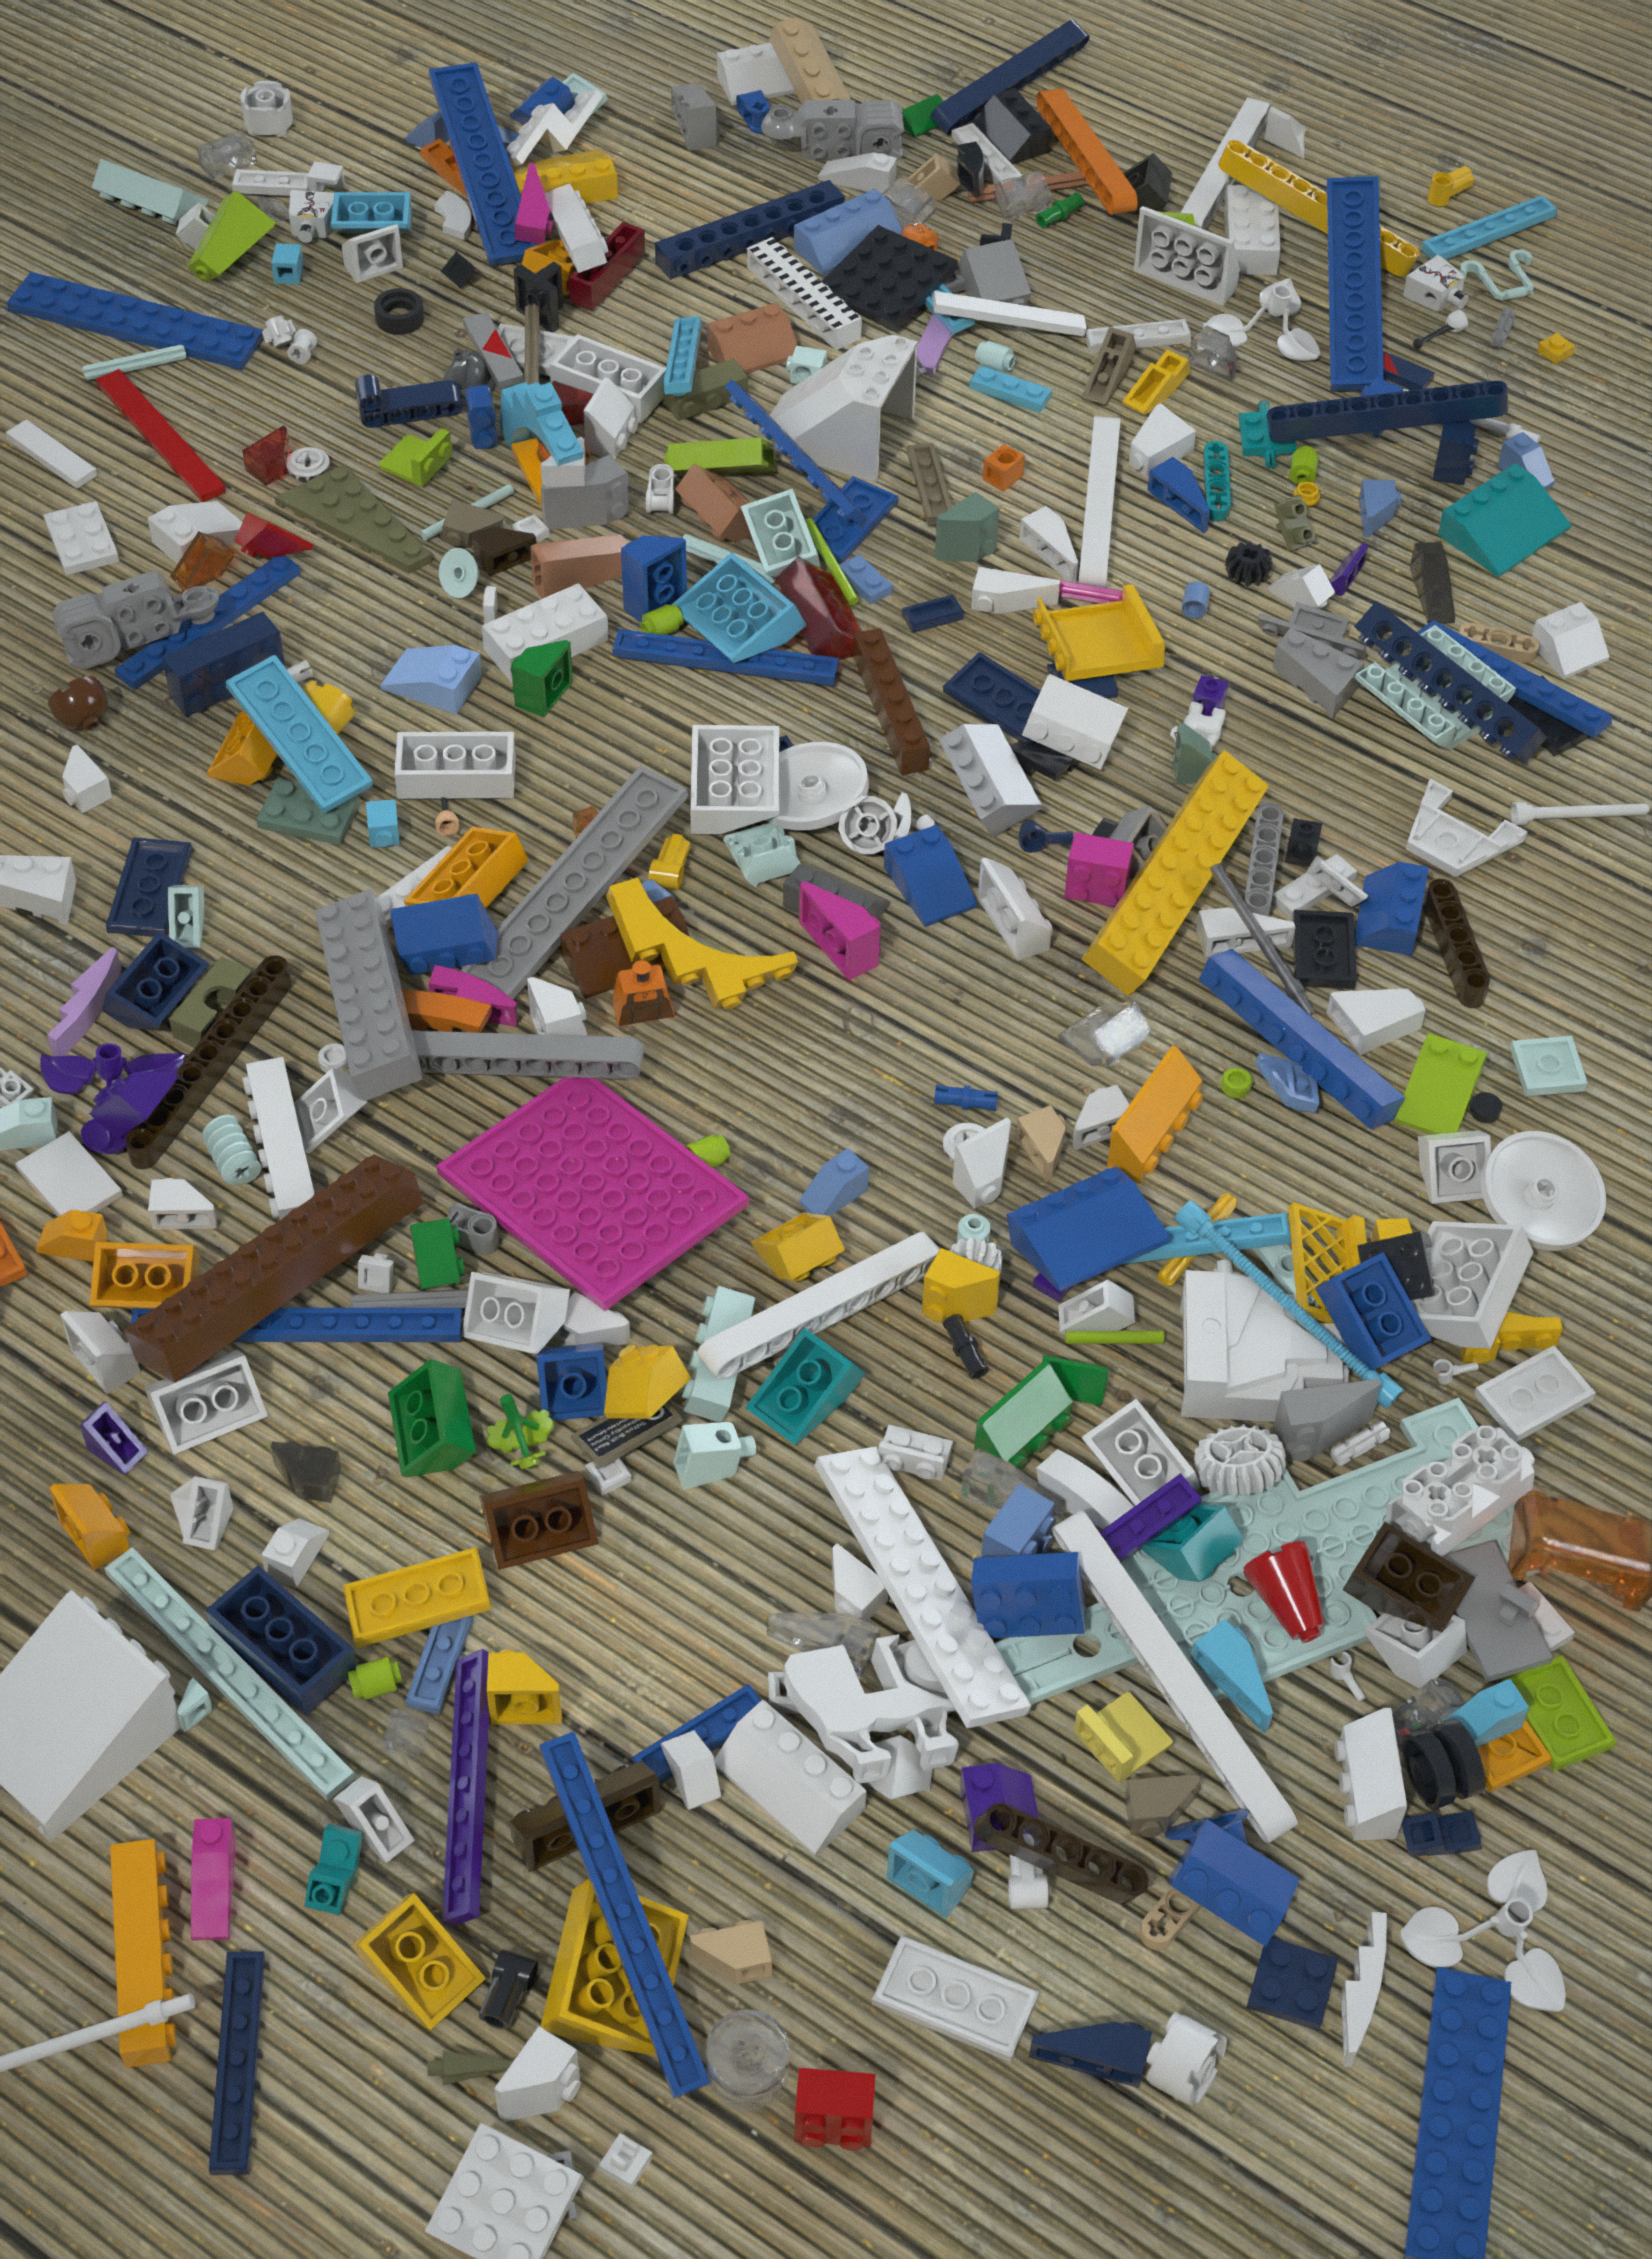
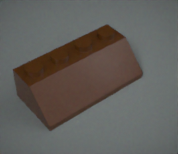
M672 896L653 902L664 918L679 931L689 936L684 916ZM614 916L560 933L562 958L584 999L615 989L617 974L622 970L632 969L633 964L636 962H632ZM660 953L655 959L647 961L651 966H661L663 973L667 972Z

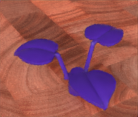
M106 1043L96 1049V1057L93 1058V1062L85 1057L75 1055L49 1056L42 1054L40 1068L43 1080L51 1090L61 1094H74L82 1090L84 1083L91 1084L96 1072L106 1081L107 1088L112 1085V1081L119 1078L123 1069L127 1076L134 1072H176L185 1061V1054L161 1053L143 1055L133 1059L127 1065V1058L122 1057L121 1048L116 1044ZM92 1119L83 1125L81 1140L86 1147L97 1153L116 1154L126 1149L125 1138L129 1131L117 1139L98 1121Z

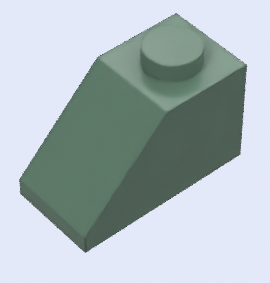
M1178 723L1173 756L1176 784L1197 783L1206 767L1217 755L1211 752L1210 742L1185 723Z

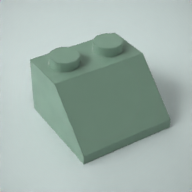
M975 492L939 515L936 522L935 559L938 561L977 562L985 556L992 554L997 546L999 508Z

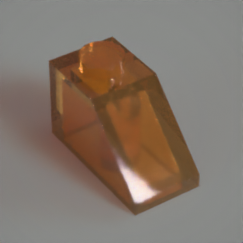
M198 531L170 577L184 592L192 587L203 586L222 577L236 554L222 539Z

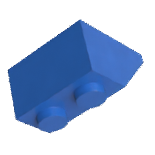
M551 77L510 113V117L524 125L528 123L532 117V111L539 105L554 103L564 115L568 110L572 109L575 101L570 88L555 77Z
M602 1342L542 1348L536 1354L541 1408L549 1412V1418L557 1421L605 1415L607 1384Z

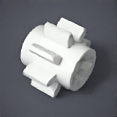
M281 315L265 322L267 328L263 329L262 334L266 344L272 342L274 347L278 348L293 341L291 335H294L296 330L292 320L286 321Z

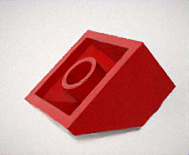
M248 511L234 539V542L242 546L240 551L253 558H256L257 554L269 558L312 550L314 544Z

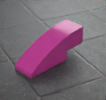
M435 965L429 981L430 992L453 995L490 1004L492 1014L487 1022L517 1027L516 1002L504 992L470 974Z

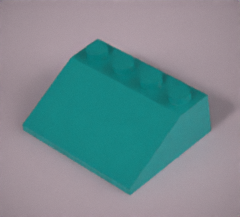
M1514 463L1444 509L1438 535L1499 578L1571 528V523L1538 479Z

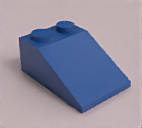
M937 824L885 843L884 869L924 927L977 908L976 899L955 852Z

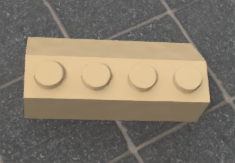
M798 17L774 23L769 41L801 104L805 100H851L813 24Z

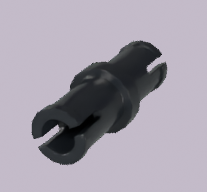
M960 1314L951 1315L946 1318L943 1326L954 1344L952 1349L955 1355L961 1358L972 1380L983 1377L987 1374L989 1368L977 1349L979 1344L976 1338L970 1335Z

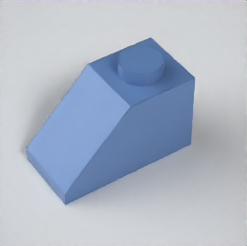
M1524 432L1503 442L1498 463L1499 468L1505 470L1516 463L1533 474L1545 490L1554 485L1555 481L1544 452L1537 442Z
M1362 480L1359 506L1364 537H1370L1394 518L1395 508L1400 507L1401 493L1396 491L1395 480Z
M847 1148L822 1166L799 1199V1204L809 1213L831 1216L868 1191L869 1167Z

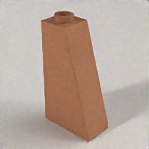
M621 534L531 545L533 587L543 599L578 583L583 589H587L622 576L621 548L627 542Z

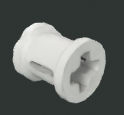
M306 329L296 331L294 343L287 350L288 357L297 364H306L311 357L310 351L317 344L315 334Z

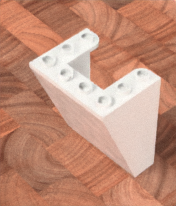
M72 1590L63 1597L0 1674V1785L21 1804L23 1812L28 1817L31 1815L32 1818L41 1824L37 1829L50 1843L181 1728L177 1715L179 1706L174 1701L173 1695H175V1691L169 1684L168 1678L170 1673L166 1667L157 1660L154 1663L146 1657L145 1650L136 1640L131 1639L128 1641L121 1635L122 1630L114 1620L109 1617L106 1620L98 1614V1608L88 1597L84 1596L81 1599Z

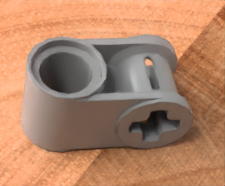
M452 1203L449 1206V1214L446 1218L450 1219L451 1226L457 1225L460 1244L454 1246L468 1249L480 1255H489L498 1249L500 1245L496 1219L492 1215L468 1208L461 1203Z

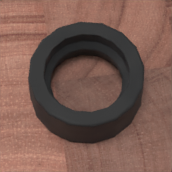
M405 288L390 289L381 293L375 300V320L378 327L386 333L393 335L412 333L419 329L424 322L423 301L420 295L412 290ZM397 308H405L412 310L402 315H393L387 313L388 311Z

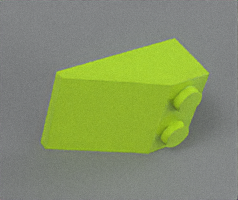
M1428 1033L1405 1090V1099L1397 1112L1394 1122L1431 1135L1458 1132L1480 1080L1487 1052Z

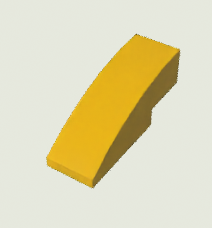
M1167 349L1156 364L1151 362L1122 401L1123 405L1143 415L1151 412L1157 404L1164 402L1190 373L1189 360Z

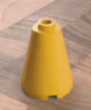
M317 681L306 682L302 690L338 735L354 717L357 708L356 706L352 708L351 703L353 700L342 690L325 683L321 687L315 685Z

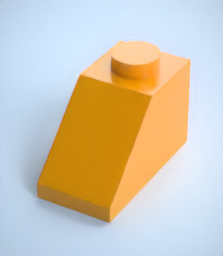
M71 1209L47 1222L37 1244L36 1253L94 1262L95 1242H107L108 1240L103 1214Z

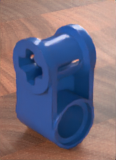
M757 90L737 95L736 103L740 116L743 117L752 132L763 133L761 130L762 120L770 110V105L765 99L763 92Z

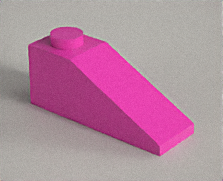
M529 163L515 222V240L542 244L546 242L547 235H552L554 221L550 220V208L535 164Z
M231 1818L194 1819L191 1853L192 1941L229 1940L236 1835Z

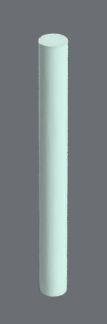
M508 484L470 505L486 509L514 494V490ZM445 518L420 531L424 541L442 533Z

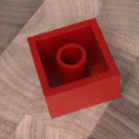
M799 2068L794 2141L801 2142L804 2146L812 2148L822 2147L824 2144L840 2145L841 2148L850 2151L861 2150L863 2147L871 2148L876 2074Z

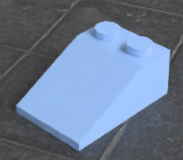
M457 645L406 649L381 683L380 688L381 690L457 714L482 678L480 653Z

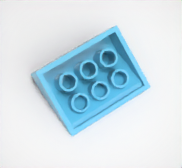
M733 552L672 604L680 609L684 621L733 663L787 643L806 626L795 604Z

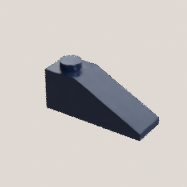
M1115 2021L1034 2035L1031 2041L1029 2058L1139 2088L1152 2031L1145 2030L1142 2025L1134 2022L1119 2023Z

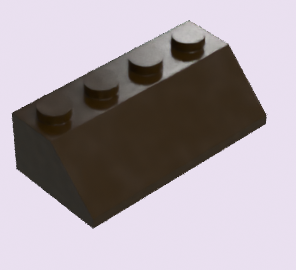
M642 1761L633 1765H622L613 1774L600 1780L593 1779L614 1834L661 1812L659 1779L656 1773ZM557 1795L551 1798L547 1804L534 1810H523L514 1819L509 1821L511 1838L529 1873L578 1851Z

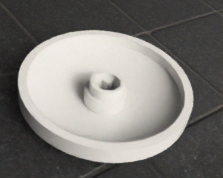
M831 742L804 743L779 752V815L766 820L775 826L790 830H813L839 822L843 808L851 800L867 795L869 777L863 759L852 749Z
M1526 1131L1511 1135L1496 1146L1488 1156L1482 1169L1481 1191L1489 1213L1497 1224L1522 1225L1533 1248L1559 1251L1577 1246L1595 1231L1604 1216L1606 1191L1597 1167L1579 1147L1558 1135L1542 1131Z

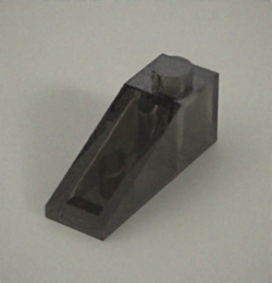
M1442 542L1415 543L1410 570L1427 624L1433 620L1441 624L1455 623L1448 560Z

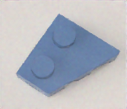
M1259 1053L1255 1060V1065L1284 1105L1297 1111L1315 1113L1319 1106L1317 1080L1311 1074L1308 1076L1303 1072V1067L1297 1062Z

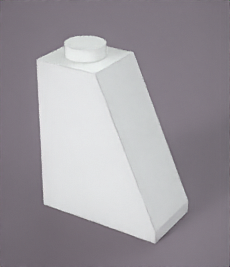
M1161 403L1157 404L1131 442L1129 464L1146 478L1149 477L1151 469L1169 458L1174 457L1179 460L1193 452L1196 430Z
M1409 989L1337 991L1330 994L1327 1008L1328 1016L1359 1055L1420 1030L1426 1011L1422 1001L1416 998Z

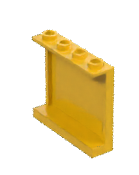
M1134 584L1123 586L1122 601L1047 611L1041 597L1037 598V609L1033 610L1034 624L1039 626L1041 639L1047 642L1048 653L1050 656H1054L1056 670L1061 671L1065 681L1164 667L1165 642Z

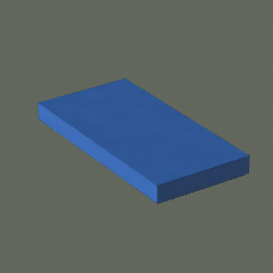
M852 476L841 490L868 518L861 525L852 519L847 522L838 514L837 510L840 507L836 503L833 506L827 503L813 518L838 564L845 562L898 504V495Z

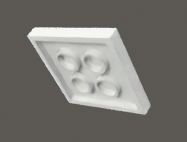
M480 2123L425 2232L475 2259H543L584 2176Z

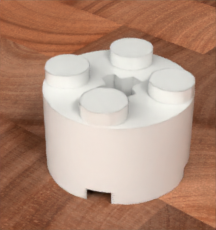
M259 81L254 83L253 88L248 90V87L243 89L240 97L244 125L248 129V133L252 136H284L293 122L289 90L287 88L286 90L283 89L282 84L275 81Z
M1175 2012L1168 2021L1165 2030L1167 2034L1163 2042H1155L1150 2049L1147 2063L1152 2066L1148 2072L1147 2081L1152 2086L1185 2104L1193 2106V2101L1198 2103L1211 2086L1218 2072V2069L1214 2067L1216 2055L1221 2058L1224 2057L1227 2039L1225 2036L1195 2020Z

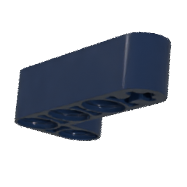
M362 375L355 382L356 399L362 425L368 428L457 415L463 410L458 383L452 380L381 390L379 380L375 375Z

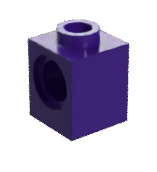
M1201 675L1193 693L1192 701L1203 705L1202 715L1212 716L1214 708L1224 710L1229 682Z

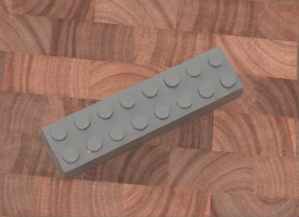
M369 889L315 910L349 1072L362 1098L366 1101L423 1079L385 915L372 890Z

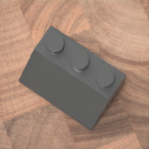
M799 864L783 883V907L798 914L800 883L803 881L864 907L871 916H875L877 919L890 906L889 900L815 865Z

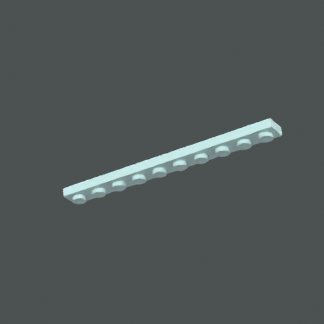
M133 1547L105 1567L107 1576L327 1802L355 1779L354 1772Z

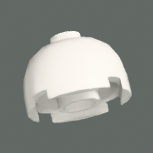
M861 796L851 800L843 808L839 818V832L843 842L851 850L860 854L874 855L884 851L885 843L893 841L897 832V819L893 809L885 800L875 796Z

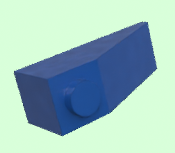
M1174 457L1149 471L1147 491L1202 533H1205L1208 528L1210 510L1192 470Z

